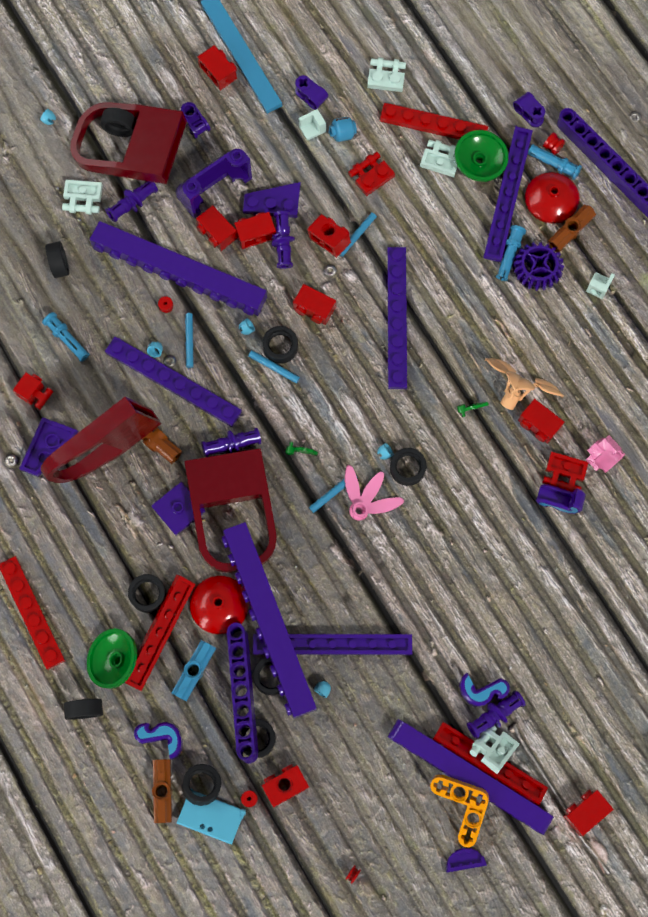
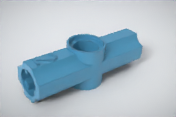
M202 640L200 641L190 661L185 665L184 671L172 691L173 695L187 702L199 679L203 676L204 670L216 650L215 647ZM192 666L199 667V672L195 676L189 675V669Z

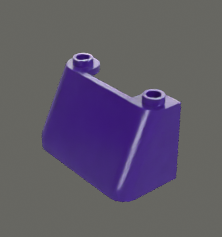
M233 149L223 154L177 186L176 195L178 200L195 219L201 215L200 204L203 203V199L200 196L201 193L226 176L232 182L235 179H241L245 184L252 179L250 158L241 149Z

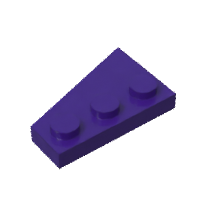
M301 182L245 194L243 214L256 215L260 212H269L270 216H274V213L277 211L290 212L289 218H297Z
M42 417L19 469L39 477L42 474L40 470L41 465L46 458L75 436L78 430Z

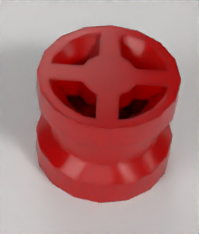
M553 132L547 138L543 147L551 150V153L556 155L566 141L558 138L557 134Z

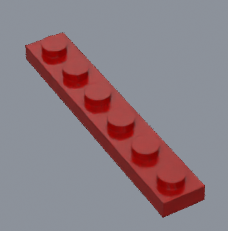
M384 103L380 116V122L458 140L468 132L474 130L488 131L489 127L389 103Z
M14 556L0 563V571L46 669L49 670L65 662L62 651L18 558Z
M176 575L137 652L135 668L128 680L124 682L125 684L142 691L195 583L180 575Z
M442 722L432 739L433 741L537 806L541 804L548 789L547 786L508 762L496 774L481 762L484 757L482 753H478L476 757L470 754L472 744L475 741Z

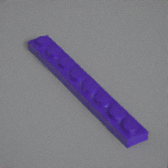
M515 126L508 154V164L504 171L484 259L497 262L502 261L533 130Z
M388 247V389H407L406 247Z
M117 337L113 338L105 350V353L230 427H233L242 413V410Z
M253 634V655H265L262 648L265 647L263 639L259 640L258 635ZM289 634L296 655H412V634Z

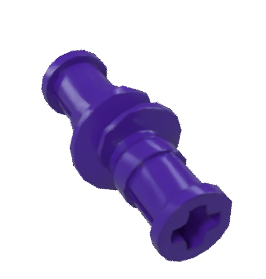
M145 181L140 187L135 188L133 192L126 189L124 191L125 198L120 199L111 208L105 209L108 217L113 222H117L120 216L131 209L137 212L136 205L142 207V202L146 197L158 192V188L154 182Z
M277 211L274 213V218H276V234L272 235V246L277 247L278 263L276 265L279 269L293 267L290 242L295 241V237L289 236L288 217H290V212Z
M258 428L236 435L229 430L227 437L217 438L209 442L202 441L201 444L204 456L209 457V455L226 451L233 453V449L239 452V448L255 443L259 445L261 444V437Z
M515 690L510 697L500 701L498 705L493 703L487 704L488 712H484L473 722L469 721L466 724L467 728L476 739L480 737L482 732L492 728L494 724L500 728V720L505 724L508 723L506 717L511 715L520 706L524 707L526 705L525 700Z

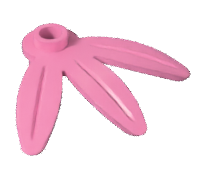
M351 465L346 466L345 487L348 497L352 502L349 514L354 520H364L368 514L392 511L404 503V499L400 497L381 499L371 503L382 485L384 478L382 471L377 473L368 482L360 496L356 473ZM355 509H359L361 514H357Z

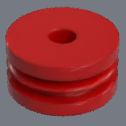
M164 296L158 301L161 312L169 313L172 311L174 305L170 297Z
M245 791L241 796L242 804L246 807L256 805L258 800L256 793Z
M355 865L345 878V880L349 879L351 884L361 871V869L357 870Z

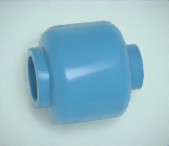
M350 117L336 118L332 121L331 126H329V134L337 142L352 140L357 132L356 123Z

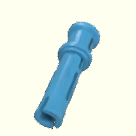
M532 144L528 151V155L553 166L560 174L564 173L571 176L574 181L582 169V165H576L570 162L568 158L562 159L534 144Z
M518 225L510 227L511 233L506 241L507 248L496 275L497 279L502 277V281L508 280L516 252L521 248L522 237L526 234V229Z
M55 312L48 314L43 319L42 323L44 326H48L53 332L54 337L60 338L79 361L83 362L89 357L90 354L71 335L67 325L57 318Z

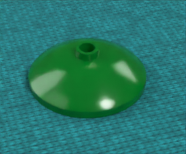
M474 130L460 138L455 147L454 158L458 169L466 177L474 181L487 182L498 178L504 172L508 164V150L504 142L494 133L485 130Z
M113 628L102 632L93 641L87 655V671L94 684L101 688L113 689L128 680L137 660V648L132 636L124 630Z

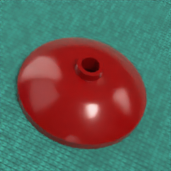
M548 172L536 176L528 184L525 192V204L528 211L536 219L545 223L555 224L566 221L576 212L579 205V191L571 179L560 173Z
M212 576L203 580L195 588L190 599V611L196 624L204 631L212 634H227V629L231 624H242L249 610V602L245 603L242 591H245L243 586L238 584L235 579L227 576ZM218 599L222 601L220 606L215 605V601Z

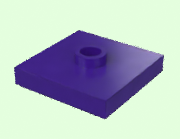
M182 482L151 506L175 536L194 522L190 493ZM204 508L200 509L201 515H203L206 511Z

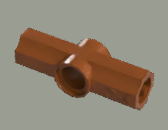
M584 204L571 218H568L565 224L547 241L550 249L555 247V252L558 253L571 240L575 239L579 232L596 216L594 209Z
M158 428L142 439V442L150 450L160 454L170 464L176 462L182 454V451L169 441L168 437Z
M171 759L153 760L152 794L154 823L172 822L173 792L171 787ZM162 785L166 786L168 790L164 797H160L157 793L158 788Z

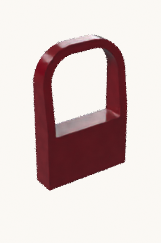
M98 103L87 109L79 118L71 139L70 151L76 163L86 171L167 184L187 120L183 111L138 104ZM107 108H121L132 113L137 119L123 162L86 159L80 155V147L88 125L94 119L102 116L103 111Z
M123 397L49 455L42 463L40 470L48 481L54 483H66L79 479L121 456L162 423L152 408L128 397ZM103 443L75 465L64 470H58L63 465L93 449L98 444Z
M261 448L184 461L199 551L205 563L219 572H237L235 565L231 566L230 563L219 562L208 552L200 509L261 499L269 537L267 549L259 556L261 564H265L274 553L277 536Z

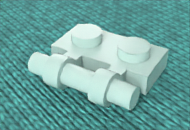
M378 57V59L371 58L370 65L377 66V69L369 70L367 88L402 92L405 73L398 72V69H405L406 62H399L398 59H394V61L384 60L381 57ZM382 68H393V71H385Z
M429 139L427 147H431L433 150L425 149L420 167L454 177L458 168L454 158L456 146H449L443 144L442 141ZM439 150H440V151L447 152V153H449V154L447 155V154H444V153H440Z
M66 180L63 197L70 200V203H63L62 210L69 211L70 213L85 212L89 215L99 213L100 207L93 206V202H101L102 182ZM77 200L86 201V205L77 204Z
M493 726L482 732L479 740H475L470 754L476 757L478 753H482L484 757L481 762L498 774L519 746V743L504 731L500 736L495 733L497 728ZM488 741L493 743L491 748L486 745Z

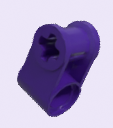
M302 75L296 79V95L312 109H318L329 97L325 89L318 86L309 77Z
M526 92L513 102L515 111L530 126L536 128L543 124L545 108L530 92Z
M186 102L182 105L181 111H183L187 120L186 126L194 139H197L198 135L211 130L207 120L202 116L194 103ZM188 112L193 113L192 115H186Z

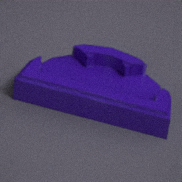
M460 848L449 856L446 863V873L487 866V863L478 851L472 848Z

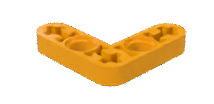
M436 775L433 777L430 785L434 794L467 805L458 834V841L464 847H472L476 843L489 801V794L483 788L445 775ZM440 780L443 781V785L449 787L450 783L453 785L450 793H448V788L442 787L438 789L435 783H438ZM462 787L466 793L464 796L458 797L454 793V789ZM469 790L472 791V796L470 797V800L467 799L469 795ZM479 794L483 795V800L480 803L476 802L477 798H475ZM476 813L479 816V821L476 823L470 822L468 815ZM468 827L472 828L471 838L469 841H466L464 835H466Z

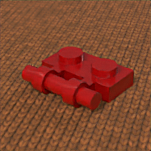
M378 152L372 155L369 154L365 157L364 161L356 163L348 171L350 177H354L356 174L359 176L355 184L366 197L395 177V172L385 161L379 164L376 162V160L381 158ZM370 165L372 169L365 173L363 170Z
M551 451L546 471L553 473L552 478L544 476L542 483L570 492L577 488L581 489V486L575 485V481H584L589 462ZM559 475L569 478V482L558 480Z

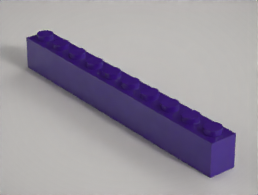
M101 221L98 222L89 239L93 249L97 252H106L114 259L119 260L120 258L131 266L135 267L137 265L142 267L147 273L152 274L154 272L164 280H173L181 287L187 286L198 294L204 293L209 295L212 300L223 301L231 308H240L248 315L252 316L254 314L259 316L267 299V290Z
M246 522L223 530L224 536L221 537L225 548L228 547L231 553L228 555L231 566H236L237 573H235L238 584H242L245 590L242 591L245 603L249 602L251 609L248 611L252 621L256 620L258 628H256L258 638L259 640L263 639L265 647L262 648L266 659H271L272 666H270L273 677H277L280 683L277 685L279 694L286 699L287 703L284 704L287 715H292V718L295 719L316 711L315 702Z

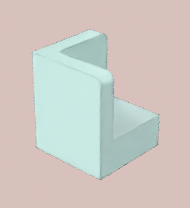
M318 109L298 119L299 128L307 141L326 132V122Z
M596 272L586 292L603 299L615 274L611 273L608 278Z

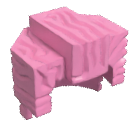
M609 435L595 442L587 450L591 455L586 461L596 471L602 469L606 473L625 456V453Z

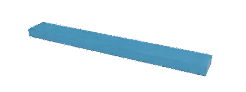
M200 1L266 114L282 107L281 100L221 1Z

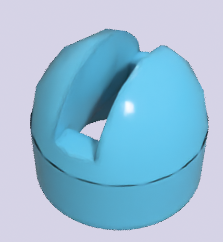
M49 109L45 110L40 121L47 125L54 124L52 120H56L55 114Z
M248 318L239 324V330L242 329L241 333L244 335H249L255 331L253 323Z
M152 341L147 348V353L154 358L160 357L163 351V346L158 341Z
M387 443L378 448L377 454L382 455L380 457L382 460H387L394 455L393 450Z
M321 681L316 684L313 690L322 697L327 698L330 694L331 686L328 682Z

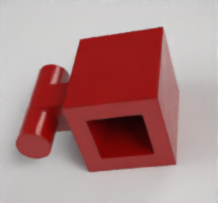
M25 372L13 389L17 397L31 406L37 399L38 401L34 406L39 410L42 409L54 391L47 388L42 393L45 388L41 382L42 379L36 374L31 376L27 372Z

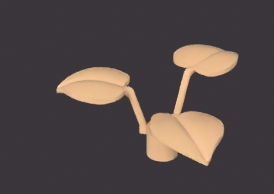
M485 358L484 360L497 371L507 375L508 382L504 390L505 395L500 402L507 409L514 410L518 401H522L530 391L535 390V387H539L541 390L561 398L564 397L559 389L547 380L536 378L533 384L518 375L516 370L503 360L496 358ZM520 390H526L522 395H520Z

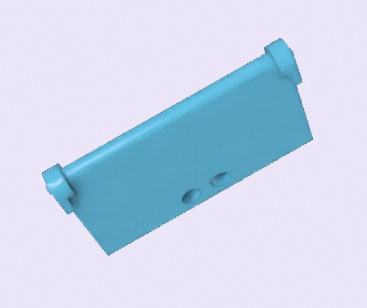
M191 789L192 793L196 796H207ZM186 799L177 824L232 845L240 822L243 820L244 815H246V809H240L217 799L203 806L194 805Z

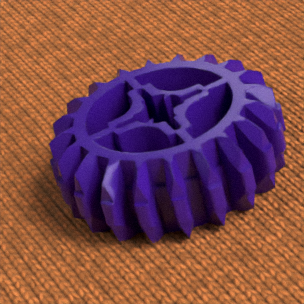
M533 242L531 247L527 244L524 249L521 248L513 266L515 267L514 274H518L517 280L523 279L522 286L527 283L529 284L528 289L534 286L536 291L539 287L544 291L547 286L551 288L553 283H558V278H561L563 274L561 272L564 269V265H561L563 259L559 258L560 252L555 253V247L549 248V243L546 246H542V242H539L537 246ZM548 260L550 261L553 267V271H551L550 267L547 265ZM524 261L528 263L531 269L530 272L526 270Z

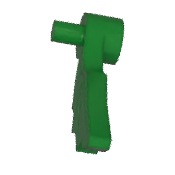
M481 402L465 407V404L457 406L458 413L465 417L466 411L488 406L489 403Z
M290 442L286 448V454L294 455V452L318 455V452L313 449L293 447V442Z

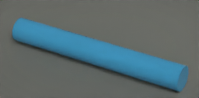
M373 212L351 235V243L340 254L341 257L347 253L377 218Z
M186 313V367L193 368V314Z
M253 350L250 351L248 357L296 384L300 380V377Z
M345 478L308 507L312 513L316 512L345 488Z

